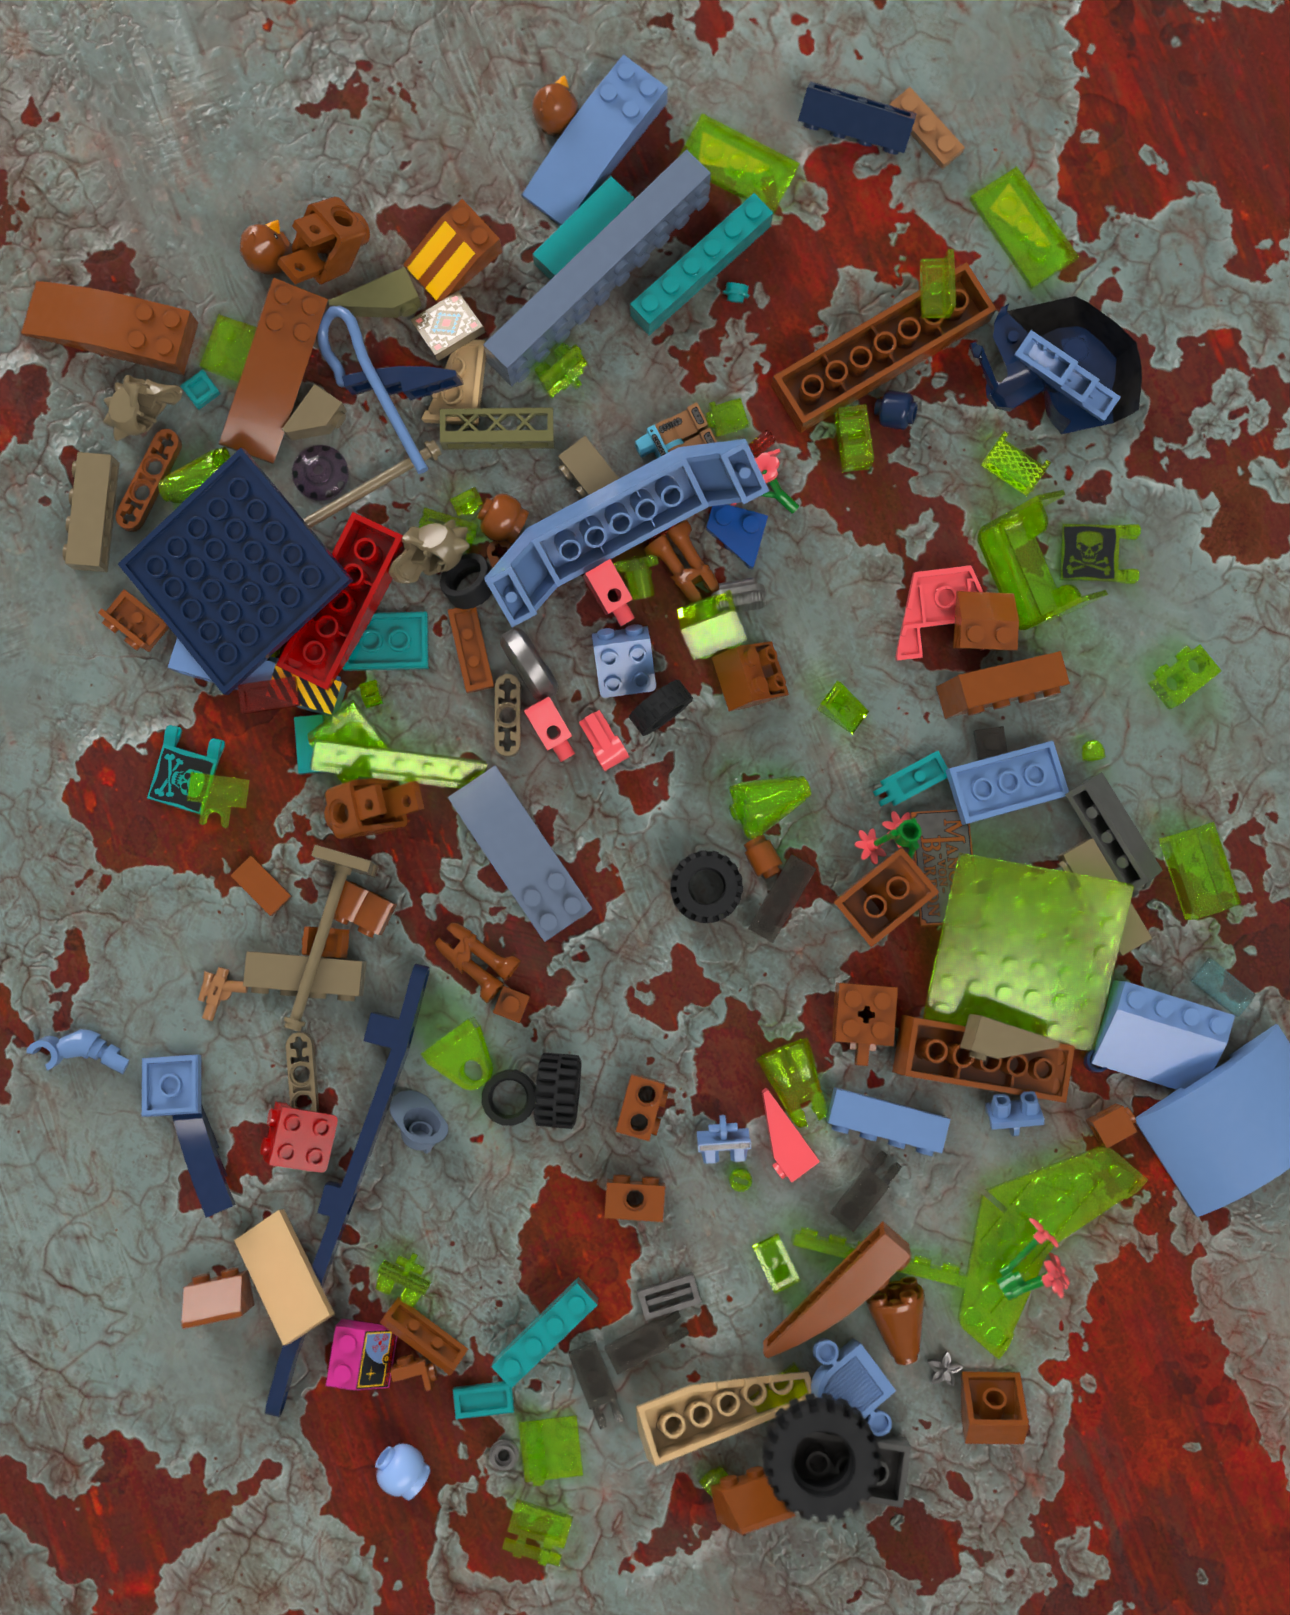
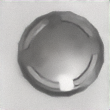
M513 627L502 634L500 646L510 663L515 666L521 675V680L532 696L541 701L548 696L551 698L556 695L558 683L547 664L545 665L537 653L538 650L525 631Z

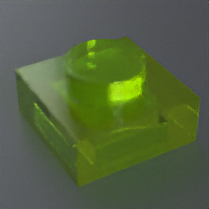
M476 487L450 499L458 516L464 514V516L470 515L479 509V505L483 504Z

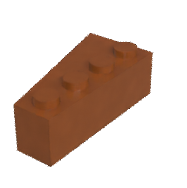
M1058 651L960 674L936 686L944 717L948 719L967 713L968 716L985 712V709L993 707L994 710L1010 706V702L1018 700L1019 704L1035 700V695L1042 693L1044 698L1060 694V688L1069 685L1070 681L1062 653Z

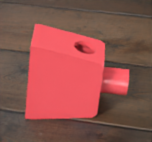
M611 559L584 574L583 579L605 615L612 612L620 626L635 618L627 605L633 598ZM609 591L616 592L618 596L617 602L610 601L607 596Z
M549 696L523 710L547 751L553 749L560 762L575 754L567 740L572 735ZM552 725L559 732L554 738H550L547 733V729Z

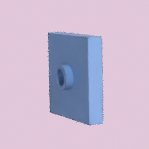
M201 1055L142 1058V1117L201 1113Z

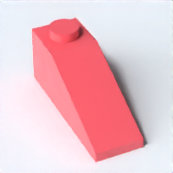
M765 1088L762 1090L772 1156L776 1160V1163L772 1166L782 1180L788 1177L793 1182L820 1161L769 1090Z

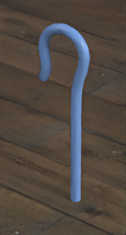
M342 306L329 307L323 314L317 332V339L321 354L332 369L337 385L344 387L342 376H345L346 373L330 347L328 332L332 320L339 317L346 323L359 364L417 473L422 474L426 472L428 467L368 356L356 318L350 310Z

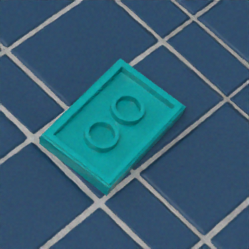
M428 612L374 613L358 644L344 665L343 670L429 669Z

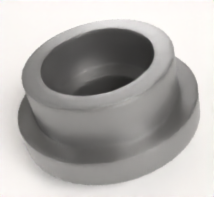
M507 1439L495 1442L489 1453L491 1464L496 1469L502 1471L513 1468L519 1457L517 1446ZM507 1450L510 1456L503 1459L499 1456V1452Z

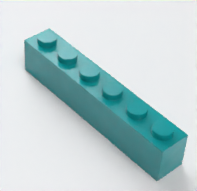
M753 193L630 303V316L650 336L771 227L773 212Z

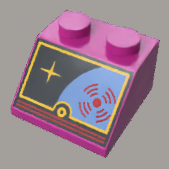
M341 1319L335 1327L326 1386L350 1390L389 1388L391 1380L390 1370L394 1362L398 1336L380 1324Z

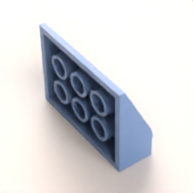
M1113 980L1094 1047L1095 1052L1092 1054L1090 1063L1177 1090L1180 1087L1185 1089L1215 1069L1227 1045L1235 1015L1126 981Z

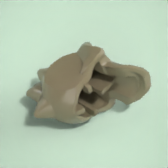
M126 375L123 383H115V393L113 396L104 398V403L109 408V411L103 422L114 428L113 434L116 441L124 439L129 435H141L152 428L153 424L157 421V416L165 409L167 404L175 405L180 401L183 391L178 385L159 384L150 379L143 380Z
M452 519L445 524L433 523L421 528L409 527L408 532L402 537L404 551L389 567L390 576L398 583L409 584L418 581L422 571L425 575L431 576L439 572L451 570L459 563L462 554L470 546L465 541L468 528L456 527L455 520Z

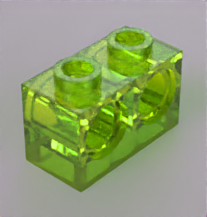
M867 405L838 408L835 415V425L842 472L870 469L874 461Z
M1201 645L1192 649L1186 646L1174 656L1177 659L1176 662L1170 666L1165 663L1152 673L1155 678L1148 684L1169 710L1180 705L1222 671ZM1190 660L1198 664V673L1190 670ZM1168 677L1176 681V690H1171L1167 686Z

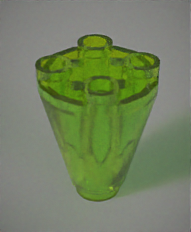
M221 447L210 450L166 475L164 479L159 481V492L163 500L166 502L171 501L172 503H182L230 458L228 449Z
M786 776L739 782L729 787L733 804L729 805V810L735 821L740 820L746 837L751 840L764 834L803 804L806 798L811 796V789L804 776Z

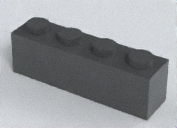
M1102 772L1065 794L1126 893L1150 882L1163 871Z

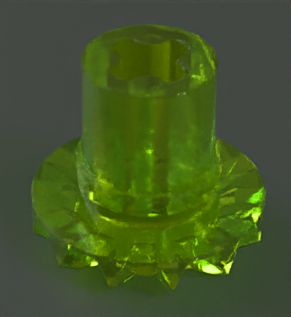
M642 555L617 561L614 564L618 573L625 572L624 577L627 580L628 590L633 600L655 595L650 567L659 564L657 556Z

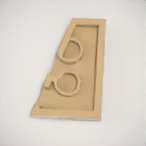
M472 340L451 353L444 369L455 370L462 378L464 385L432 394L433 399L428 411L425 410L422 416L424 423H440V409L480 408L486 353L483 345L486 342L485 340ZM446 417V424H465L459 417ZM479 417L472 423V425L478 426Z

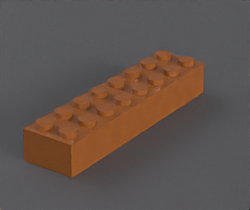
M966 262L773 376L771 388L799 433H802L990 322L997 309Z

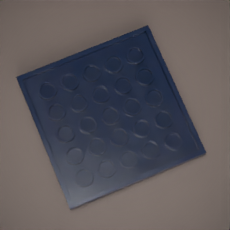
M243 448L238 449L118 563L120 568L223 695H229L353 581Z

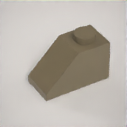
M314 384L284 425L282 431L292 441L331 434L335 428L338 429L346 419L345 413L347 410L341 401Z

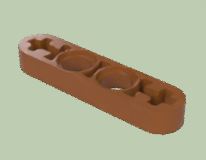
M162 429L154 436L117 509L116 521L126 531L135 532L144 525L181 451L182 441L170 429ZM171 437V440L174 443L173 446H167L165 448V446L162 444V441L169 440ZM158 451L160 454L163 453L168 458L165 460L163 457L156 454V452ZM153 461L162 463V471L157 475H151L148 472V467ZM141 486H147L150 489L149 496L144 500H138L135 494L136 490ZM131 501L136 503L138 506H141L142 509L140 510L137 507L135 508L134 506H132L130 504ZM133 513V515L136 517V520L134 522L129 521L127 524V520L124 519V516L126 514L131 515Z

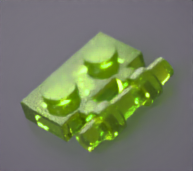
M517 1499L507 1532L517 1534L518 1538L516 1541L505 1537L502 1549L512 1552V1556L517 1558L525 1556L538 1560L540 1565L547 1566V1564L558 1567L562 1555L552 1552L551 1549L552 1546L564 1549L573 1516ZM527 1538L543 1542L542 1548L526 1544Z

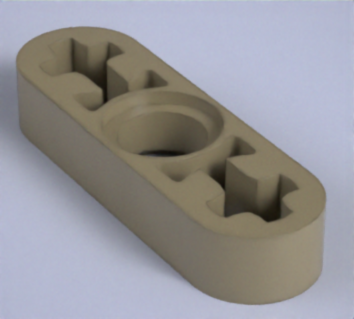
M504 674L495 682L494 744L497 752L501 756L508 758L517 755L521 749V684L514 675ZM508 680L511 681L513 686H516V689L510 692L511 701L517 699L516 704L510 702L500 704V699L506 701L505 691L500 689V687L504 686ZM511 708L516 712V718L512 723L506 724L500 720V713L503 709ZM500 727L504 729L516 728V732L510 731V739L512 742H516V745L512 746L508 752L505 751L503 746H500V742H504L506 739L505 731L499 733Z

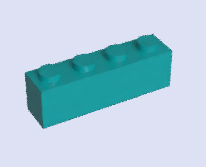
M610 176L532 254L534 265L551 280L635 198Z
M578 1277L494 1358L491 1367L512 1389L598 1305V1297Z

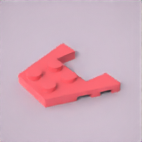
M971 565L913 573L895 655L896 661L923 657L920 628L955 624L956 591L983 592Z

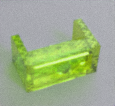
M1004 431L981 466L1025 496H1028L1051 462L1046 459L1043 464H1040L1007 442L1005 439L1009 434Z

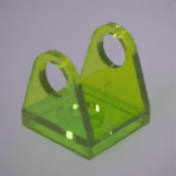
M475 1017L468 1018L421 1053V1056L428 1065L465 1090L480 1088L491 1078L493 1073V1063L482 1028ZM472 1060L480 1064L482 1068L481 1079L473 1080L466 1075L465 1064L467 1061Z

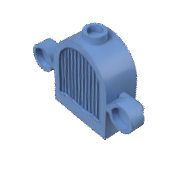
M827 1338L819 1339L813 1346V1355L822 1365L813 1375L811 1393H814L815 1398H822V1393L831 1394L835 1400L842 1398L848 1401L852 1408L856 1407L863 1417H866V1421L874 1435H886L892 1427L891 1418L887 1413L876 1408L896 1392L895 1388L863 1345L854 1338L839 1350L837 1345Z

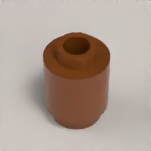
M760 835L744 844L746 849L745 855L757 877L763 875L765 879H768L780 872L778 867L783 863L770 839L767 840L764 835Z

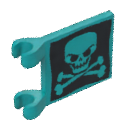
M168 725L165 730L162 750L147 798L203 815L217 765L225 748V742L212 738L208 745L207 756L177 748L182 729L177 726Z

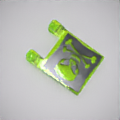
M1062 524L1060 580L1136 583L1139 580L1138 569L1119 570L1120 538L1128 540L1137 539L1141 534L1140 525Z

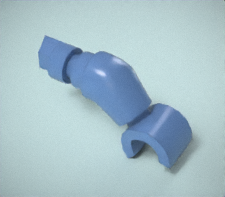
M80 1029L60 1039L54 1036H45L30 1044L26 1051L27 1054H35L42 1047L49 1050L51 1060L45 1064L47 1071L60 1064L63 1058L83 1057L88 1059L90 1057L94 1060L100 1058L102 1064L121 1074H124L129 1063L128 1059L119 1055L121 1052L120 1048L113 1044L107 1046V1041L101 1039V1034L85 1029Z

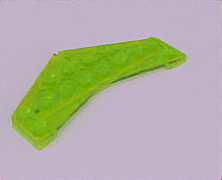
M1099 1146L985 1189L1006 1208L1002 1212L981 1194L958 1313L960 1326L999 1360L1010 1346L1014 1337L1013 1331L1031 1291L1008 1301L996 1279L1002 1277L999 1270L1007 1266L1034 1239L1033 1235L1038 1229L1029 1219L1037 1220L1044 1230L1049 1231V1234L1059 1243L1124 1198L1128 1199L1137 1193L1148 1179L1113 1149ZM1048 1239L1042 1245L1039 1243L1012 1272L1019 1271L1025 1281L1037 1277L1046 1256L1054 1248V1245Z

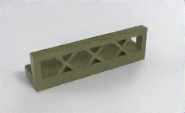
M553 407L440 409V444L443 450L555 449ZM479 416H487L493 422L486 431H479L472 425ZM507 416H515L521 422L515 430H506L500 423ZM535 416H547V430H535L529 422ZM446 417H459L465 423L458 431H446ZM469 427V428H471L473 431H465V430Z

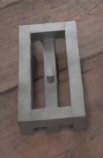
M693 1273L637 1290L645 1320L701 1304ZM688 1282L690 1283V1286L678 1289L666 1294H662L650 1299L645 1298V1296L663 1291L675 1286H679ZM693 1293L692 1298L649 1311L648 1306Z

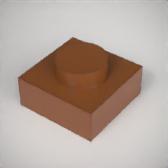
M503 986L493 1013L520 1023L531 996Z

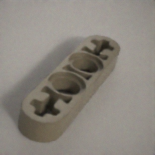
M306 1032L293 1033L286 1041L290 1106L299 1109L297 1106L298 1097L300 1095H307L312 1100V1107L309 1111L319 1112L314 1040ZM298 1037H301L303 1042H307V1047L302 1049V1057L309 1056V1061L302 1060L296 1063L293 1061V1057L299 1058V1049L293 1048V1043L298 1041ZM298 1066H305L309 1069L310 1077L306 1082H300L295 1078V1070Z

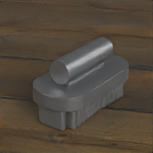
M754 578L719 583L720 590L711 595L712 605L716 609V614L720 616L744 612V610L762 609V607H765L766 602L765 586L763 584H755Z

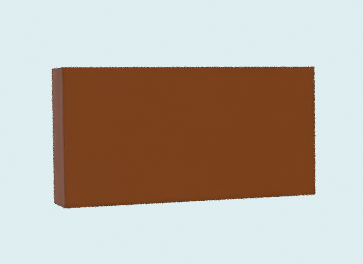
M250 856L230 875L269 916H273L292 897L254 856Z

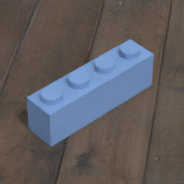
M834 1087L826 1122L832 1124V1130L848 1134L849 1129L859 1131V1137L876 1141L878 1136L889 1139L888 1145L905 1149V1145L908 1144L917 1147L916 1152L933 1156L934 1152H943L950 1119L946 1116Z

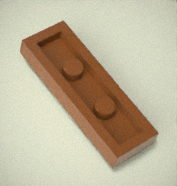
M477 607L471 609H448L466 693L494 688Z
M399 1296L379 1322L449 1376L454 1372L468 1351L467 1347Z

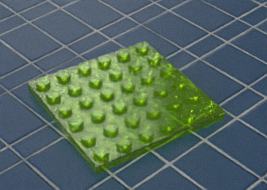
M959 853L923 1019L966 1026L969 1014L980 1015L1060 1041L1063 1044L1074 1045L1075 1049L1094 1050L1134 886L1131 883Z

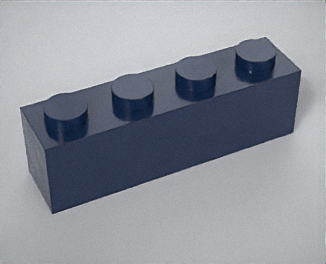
M810 81L798 121L803 122V126L808 129L819 130V128L829 130L830 135L844 139L846 136L856 138V142L863 146L879 145L883 147V151L898 155L899 152L905 153L917 113Z

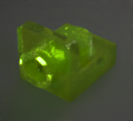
M741 398L716 405L715 401L709 403L708 412L705 413L708 427L710 429L714 428L716 437L749 427Z

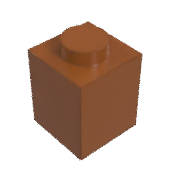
M1116 1103L1086 1119L1098 1144L1104 1148H1109L1137 1132L1134 1126L1136 1119L1131 1110Z

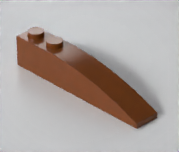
M882 1221L763 1340V1355L766 1358H770L800 1345L848 1316L877 1290L882 1291L888 1285L890 1277L897 1270L902 1271L909 1264L911 1259L909 1243Z

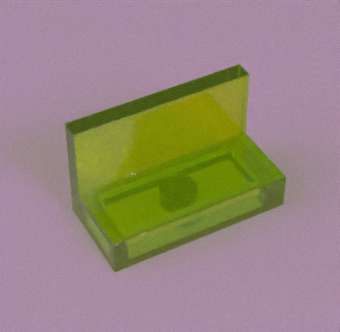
M948 249L944 258L921 259L922 318H950L955 309L954 249Z

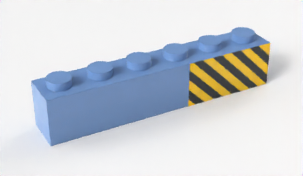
M177 638L168 668L177 673L214 683ZM270 656L269 661L266 660L235 688L236 690L337 718L347 686L340 681L341 677L337 676L327 691L277 667L276 664L279 658Z

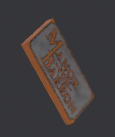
M958 810L911 812L910 819L915 818L922 831L921 837L917 840L919 848L914 853V862L939 891L936 896L918 909L920 927L978 924L979 913L970 823L962 825Z

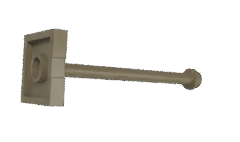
M434 440L430 442L425 441L423 443L424 448L419 451L424 461L429 458L436 461L438 456L442 455ZM409 457L303 520L312 528L414 468L413 463Z
M314 845L311 856L320 862L333 865V871L336 873L290 1017L285 1016L283 1020L285 1021V1028L301 1032L302 1026L305 1027L306 1024L301 1019L347 875L350 876L353 871L375 878L378 871V866L372 861L318 845Z

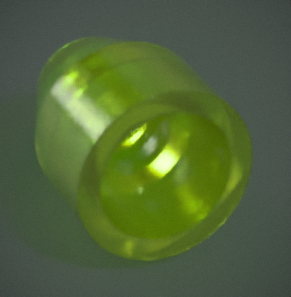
M721 1466L709 1470L698 1482L712 1497L711 1485L719 1484L720 1478L728 1476V1474Z

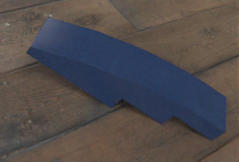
M396 366L375 369L389 396L403 392L410 400L464 385L462 378L455 370L427 366ZM363 371L342 376L344 387L352 395L373 390Z
M202 1103L200 1114L172 1115L183 1156L205 1217L207 1218L236 1205L225 1179L227 1173L217 1151L219 1145Z

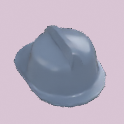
M407 1090L399 1092L391 1100L390 1113L400 1128L403 1142L409 1148L422 1150L427 1154L436 1143L445 1139L448 1134V1124L427 1096L418 1091Z

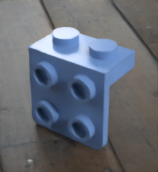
M635 624L621 630L605 628L597 633H592L599 690L602 697L608 698L651 692L656 689L648 626L642 627V625Z

